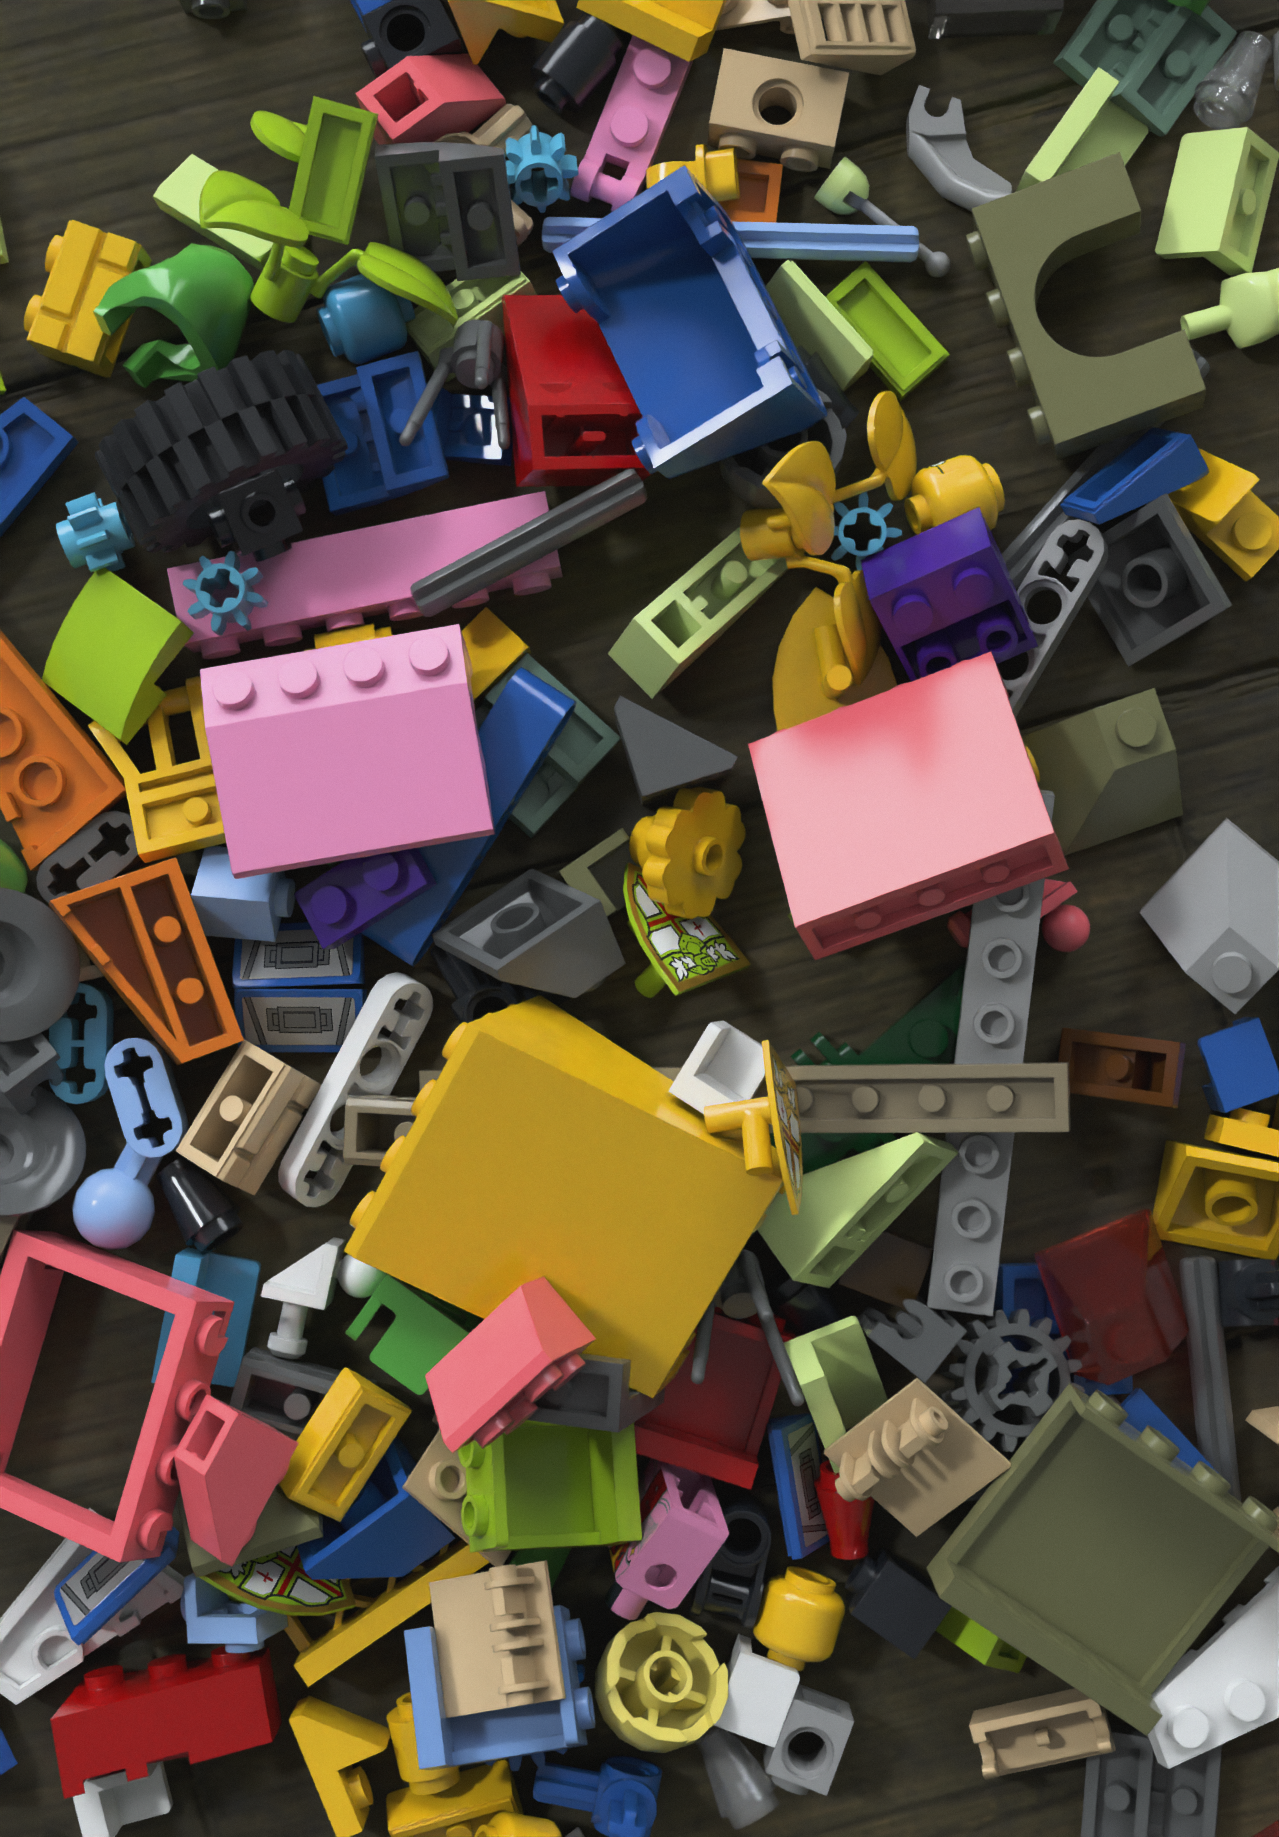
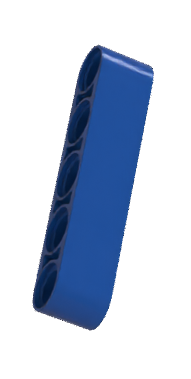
M523 667L516 671L478 730L486 765L495 835L419 847L418 850L437 884L360 932L361 934L413 967L421 960L433 943L431 934L442 928L568 723L575 710L576 701Z

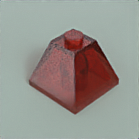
M1144 1208L1034 1253L1061 1337L1069 1336L1072 1340L1066 1349L1069 1360H1080L1083 1366L1078 1371L1073 1372L1074 1375L1111 1385L1166 1361L1188 1333L1189 1325L1150 1209Z

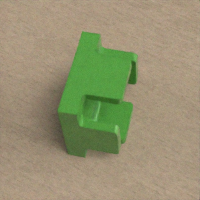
M386 1274L345 1334L356 1341L383 1304L395 1313L396 1318L371 1352L370 1360L415 1394L422 1395L428 1389L425 1375L484 1319Z

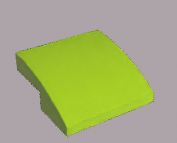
M102 568L94 572L65 617L46 661L42 680L46 685L127 745L166 697L167 694L154 683L192 637L194 632L181 620L107 568Z

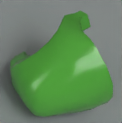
M191 243L177 255L150 267L134 271L115 282L108 288L93 312L101 331L110 336L141 306L150 307L162 313L178 325L189 344L175 345L162 340L143 343L127 359L123 367L134 381L144 388H147L152 381L160 378L192 382L198 379L197 373L213 366L217 371L226 368L229 362L234 359L253 303L250 299V294L254 288V283L248 271L231 253L214 246Z

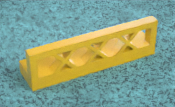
M460 1539L450 1547H448V1543L440 1549V1554L428 1562H422L411 1570L414 1572L396 1583L397 1577H389L387 1590L376 1598L353 1594L356 1602L355 1607H360V1609L345 1619V1610L336 1612L334 1627L315 1640H312L297 1616L287 1615L288 1627L284 1630L300 1652L293 1666L308 1687L430 1604L429 1582L471 1575L488 1564L489 1561L478 1552L470 1553V1545L463 1539Z

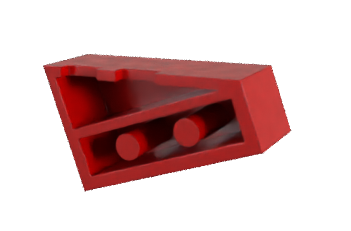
M224 1645L212 1650L210 1658L187 1662L185 1654H172L150 1661L147 1664L148 1669L124 1673L122 1666L113 1665L86 1673L84 1681L78 1684L50 1719L64 1799L85 1794L84 1782L96 1776L125 1769L126 1779L129 1782L149 1776L147 1764L188 1757L191 1765L273 1742L282 1724L269 1647L247 1653H228L225 1651Z

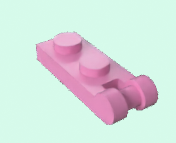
M634 35L632 36L584 159L578 167V175L574 177L570 192L572 197L588 203L593 197L611 204V211L613 212L642 192L646 182V169L651 167L693 60L688 62ZM606 162L626 169V173L621 180L602 173Z

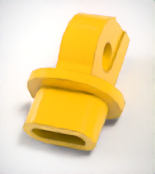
M706 144L696 145V161H671L659 163L646 169L647 189L685 165L718 202L740 198L738 162L735 148L708 152Z

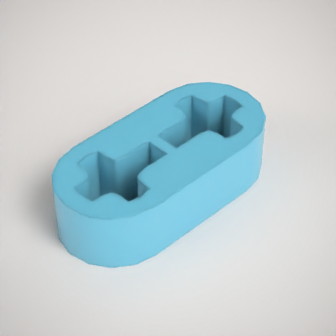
M79 983L75 997L70 1004H77L80 999V993H84L86 1004L97 1006L96 1018H90L85 1021L84 1040H79L78 1019L68 1017L67 1011L56 1023L49 1027V1043L61 1057L56 1063L64 1074L60 1085L54 1086L50 1083V1087L57 1097L72 1104L95 1101L103 1096L109 1088L105 1076L104 1063L107 1053L113 1047V1003L105 990L89 983ZM79 1047H84L83 1063L85 1068L95 1069L96 1073L95 1081L84 1084L83 1093L77 1092V1083L66 1080L65 1075L67 1068L77 1066Z

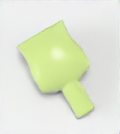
M1279 267L1266 272L1245 273L1223 280L1221 283L1219 305L1181 316V329H1185L1188 340L1226 330L1235 345L1242 349L1262 343L1278 335Z

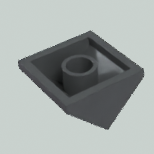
M1167 493L1153 500L1102 534L1108 545V559L1105 568L1087 597L1128 667L1232 606ZM1087 545L1068 556L1070 568L1077 559L1088 562L1093 553Z
M622 696L619 697L614 706L615 721L642 806L674 797L682 788L706 787L728 779L738 756Z

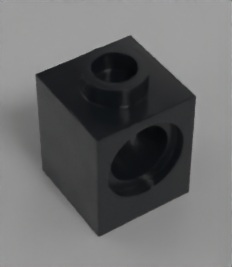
M393 0L362 16L369 40L361 43L360 47L375 78L381 76L407 56L462 54L459 36L440 0ZM405 34H416L423 38L422 43L411 51H400L393 47L395 41Z
M881 1546L873 1559L867 1555L861 1558L845 1583V1588L849 1590L845 1598L850 1614L914 1660L952 1607L939 1598L931 1580L883 1546Z

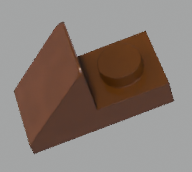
M1062 1027L1058 1062H1069L1070 1093L1178 1108L1186 1043Z

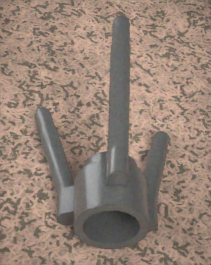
M475 319L464 322L458 327L453 347L440 350L438 365L399 438L401 445L409 446L412 443L450 373H455L457 379L467 387L484 389L487 385L492 387L498 446L504 450L509 448L510 424L506 393L508 372L507 367L502 363L505 336L500 328L491 321Z
M743 1249L697 1326L691 1380L695 1384H701L704 1381L715 1307H719L727 1316L736 1319L747 1318L757 1313L791 1402L795 1406H801L804 1403V1396L769 1305L759 1258L753 1252Z

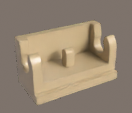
M1076 1688L975 1710L969 1724L974 1744H979L983 1761L982 1774L985 1780L1116 1751L1105 1708Z

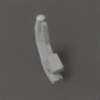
M919 85L906 120L907 154L939 195L972 212V208L1011 194L1012 185L1010 182L973 158L965 138L966 131L961 100L952 97L947 112L943 116H931L927 113L924 106L930 89Z

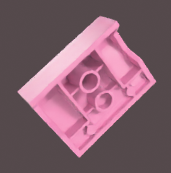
M459 624L200 669L205 730L231 871L235 879L495 835L486 765L476 723L472 694V662Z

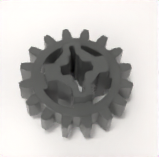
M1002 1309L993 1311V1316L986 1315V1326L978 1319L967 1322L963 1327L966 1329V1335L970 1341L960 1339L951 1350L952 1354L958 1357L957 1363L940 1368V1374L954 1379L955 1388L942 1394L943 1401H958L962 1409L957 1414L968 1424L974 1423L976 1425L974 1430L988 1442L995 1436V1447L1000 1453L1013 1452L1017 1443L1019 1447L1022 1445L1063 1390L1071 1383L1070 1373L1076 1372L1083 1367L1081 1360L1072 1359L1066 1361L1063 1352L1072 1341L1069 1336L1052 1340L1048 1336L1052 1327V1320L1049 1318L1036 1320L1029 1326L1030 1317L1026 1309L1012 1311L1008 1320ZM1000 1337L1019 1339L1032 1348L1025 1352L1016 1351L1010 1341L1003 1342ZM977 1366L978 1375L977 1384L975 1387V1368ZM1026 1367L1018 1374L1019 1378L1013 1383V1388L1016 1392L998 1395L1007 1388L1006 1383L1012 1378L1009 1370ZM1071 1383L1082 1392H1085L1084 1387L1075 1383ZM1003 1409L1008 1410L1015 1420L1021 1419L1024 1424H1007L995 1418L993 1414Z

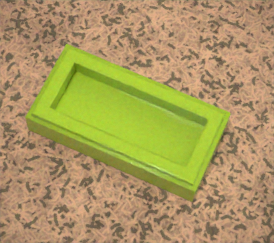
M313 96L289 210L305 223L309 235L346 245L350 244L379 114Z
M866 261L825 296L873 349L874 355L869 367L895 393L900 401L947 361L950 354Z

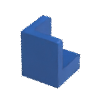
M1257 1017L1240 1018L1232 1021L1233 1026L1199 1038L1197 1045L1211 1083L1202 1086L1210 1110L1227 1113L1279 1094V1070L1261 1021Z

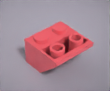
M544 1276L519 1286L425 1375L443 1442L452 1453L474 1441L484 1449L503 1433L509 1435L537 1411L538 1407L535 1405V1401L540 1399L550 1389L556 1391L586 1365L579 1354L596 1338Z

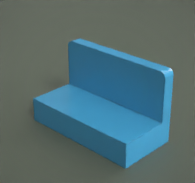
M186 1248L175 1255L171 1277L235 1302L225 1334L228 1340L219 1354L211 1384L234 1387L242 1359L245 1355L261 1263L253 1259L215 1252L202 1255L198 1249ZM167 1311L164 1313L151 1383L156 1382L175 1314Z

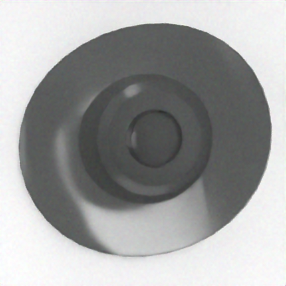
M0 887V1042H9L35 1036L51 1027L63 1016L72 1003L79 985L80 957L72 933L52 909L27 894Z
M36 1086L31 1092L35 1096L36 1106L23 1116L18 1113L0 1090L1 1218L34 1213L57 1202L72 1188L83 1170L86 1158V1141L80 1121L64 1101L40 1086Z

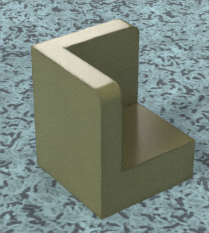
M623 828L559 871L568 886L601 900L607 918L626 906L623 892L625 865L630 862L641 868L631 858L629 851L630 838Z

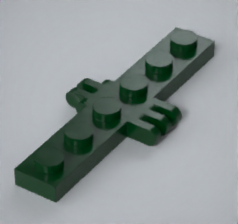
M966 960L858 1055L846 1042L835 1049L818 1031L809 1040L825 1058L819 1065L949 1063L955 1057ZM800 1048L790 1056L797 1065H815ZM770 1133L771 1145L776 1148L774 1133ZM801 1133L803 1175L835 1163L852 1147L860 1154L898 1139L894 1136L895 1133Z

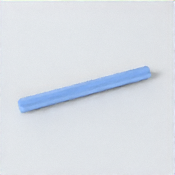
M545 218L542 225L543 249L553 253L554 249L602 218ZM732 221L751 258L912 262L917 259L919 251V231L914 226Z

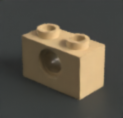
M724 48L709 120L707 145L718 147V150L735 148L737 159L742 160L753 159L755 155L780 159V163L783 166L796 171L811 172L815 171L817 167L830 169L849 72ZM780 106L791 114L792 119L782 125H773L766 122L760 113L767 107Z

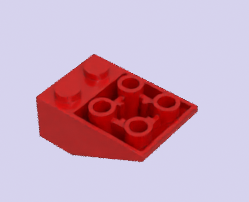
M503 295L502 306L516 487L598 485L626 469H634L643 482L651 474L639 460L632 445V439L639 436L636 422L642 418V415L598 322L584 309L575 313L562 295Z

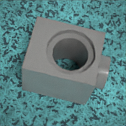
M798 1684L775 1748L765 1745L762 1751L765 1772L772 1775L771 1779L776 1785L798 1795H807L810 1789L827 1796L854 1724L849 1703ZM801 1732H813L822 1738L819 1748L810 1754L802 1755L795 1753L788 1746L792 1738Z

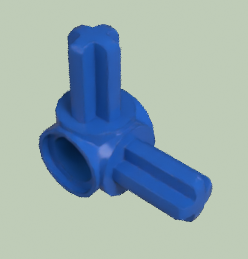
M612 1756L607 1758L605 1763L601 1762L599 1772L545 1762V1766L537 1768L533 1786V1798L538 1802L592 1812L591 1823H594L593 1825L597 1831L608 1837H650L652 1825L657 1815V1798L662 1770L654 1763L629 1756Z

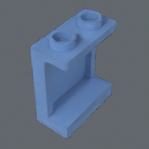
M562 1605L553 1606L565 1687V1699L446 1718L435 1628L428 1626L404 1630L419 1769L438 1770L587 1745L585 1729L595 1728V1712L589 1686L582 1688L579 1686L576 1660L586 1658L585 1639L580 1619L570 1620L569 1609Z

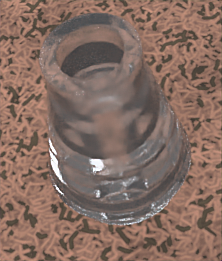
M1253 31L1241 32L1233 46L1196 86L1194 112L1205 125L1215 130L1234 129L1252 117L1266 63L1272 53V45L1266 37Z
M718 1727L696 1742L704 1759L721 1818L728 1817L735 1830L755 1822L779 1805V1801L773 1792L777 1785L735 1733Z

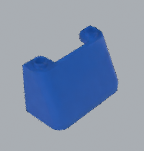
M685 165L552 251L563 274L556 279L563 298L575 313L584 309L598 322L642 415V418L636 422L639 436L632 439V445L639 460L650 474L659 471L666 478L672 479L802 432L827 417L828 414L824 403L741 236L722 206Z

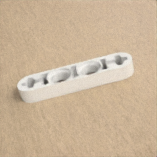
M398 972L387 974L378 980L372 988L282 1159L278 1171L279 1183L284 1191L306 1207L322 1206L332 1200L341 1189L353 1166L344 1164V1127L339 1131H330L332 1115L338 1108L346 1104L347 1098L371 1094L390 1095L429 1021L433 1010V997L430 990L406 974ZM399 998L407 1000L402 1010L394 1009ZM382 1027L392 1032L389 1038L379 1033ZM380 1046L382 1057L379 1065L370 1074L361 1076L360 1063L362 1058L369 1050ZM323 1140L332 1146L329 1152L320 1146ZM309 1170L318 1171L314 1179L305 1178Z

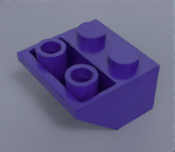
M980 507L860 560L869 600L911 682L949 668L960 661L969 660L988 652H992L995 662L998 664L1038 647L1037 640L1007 566Z

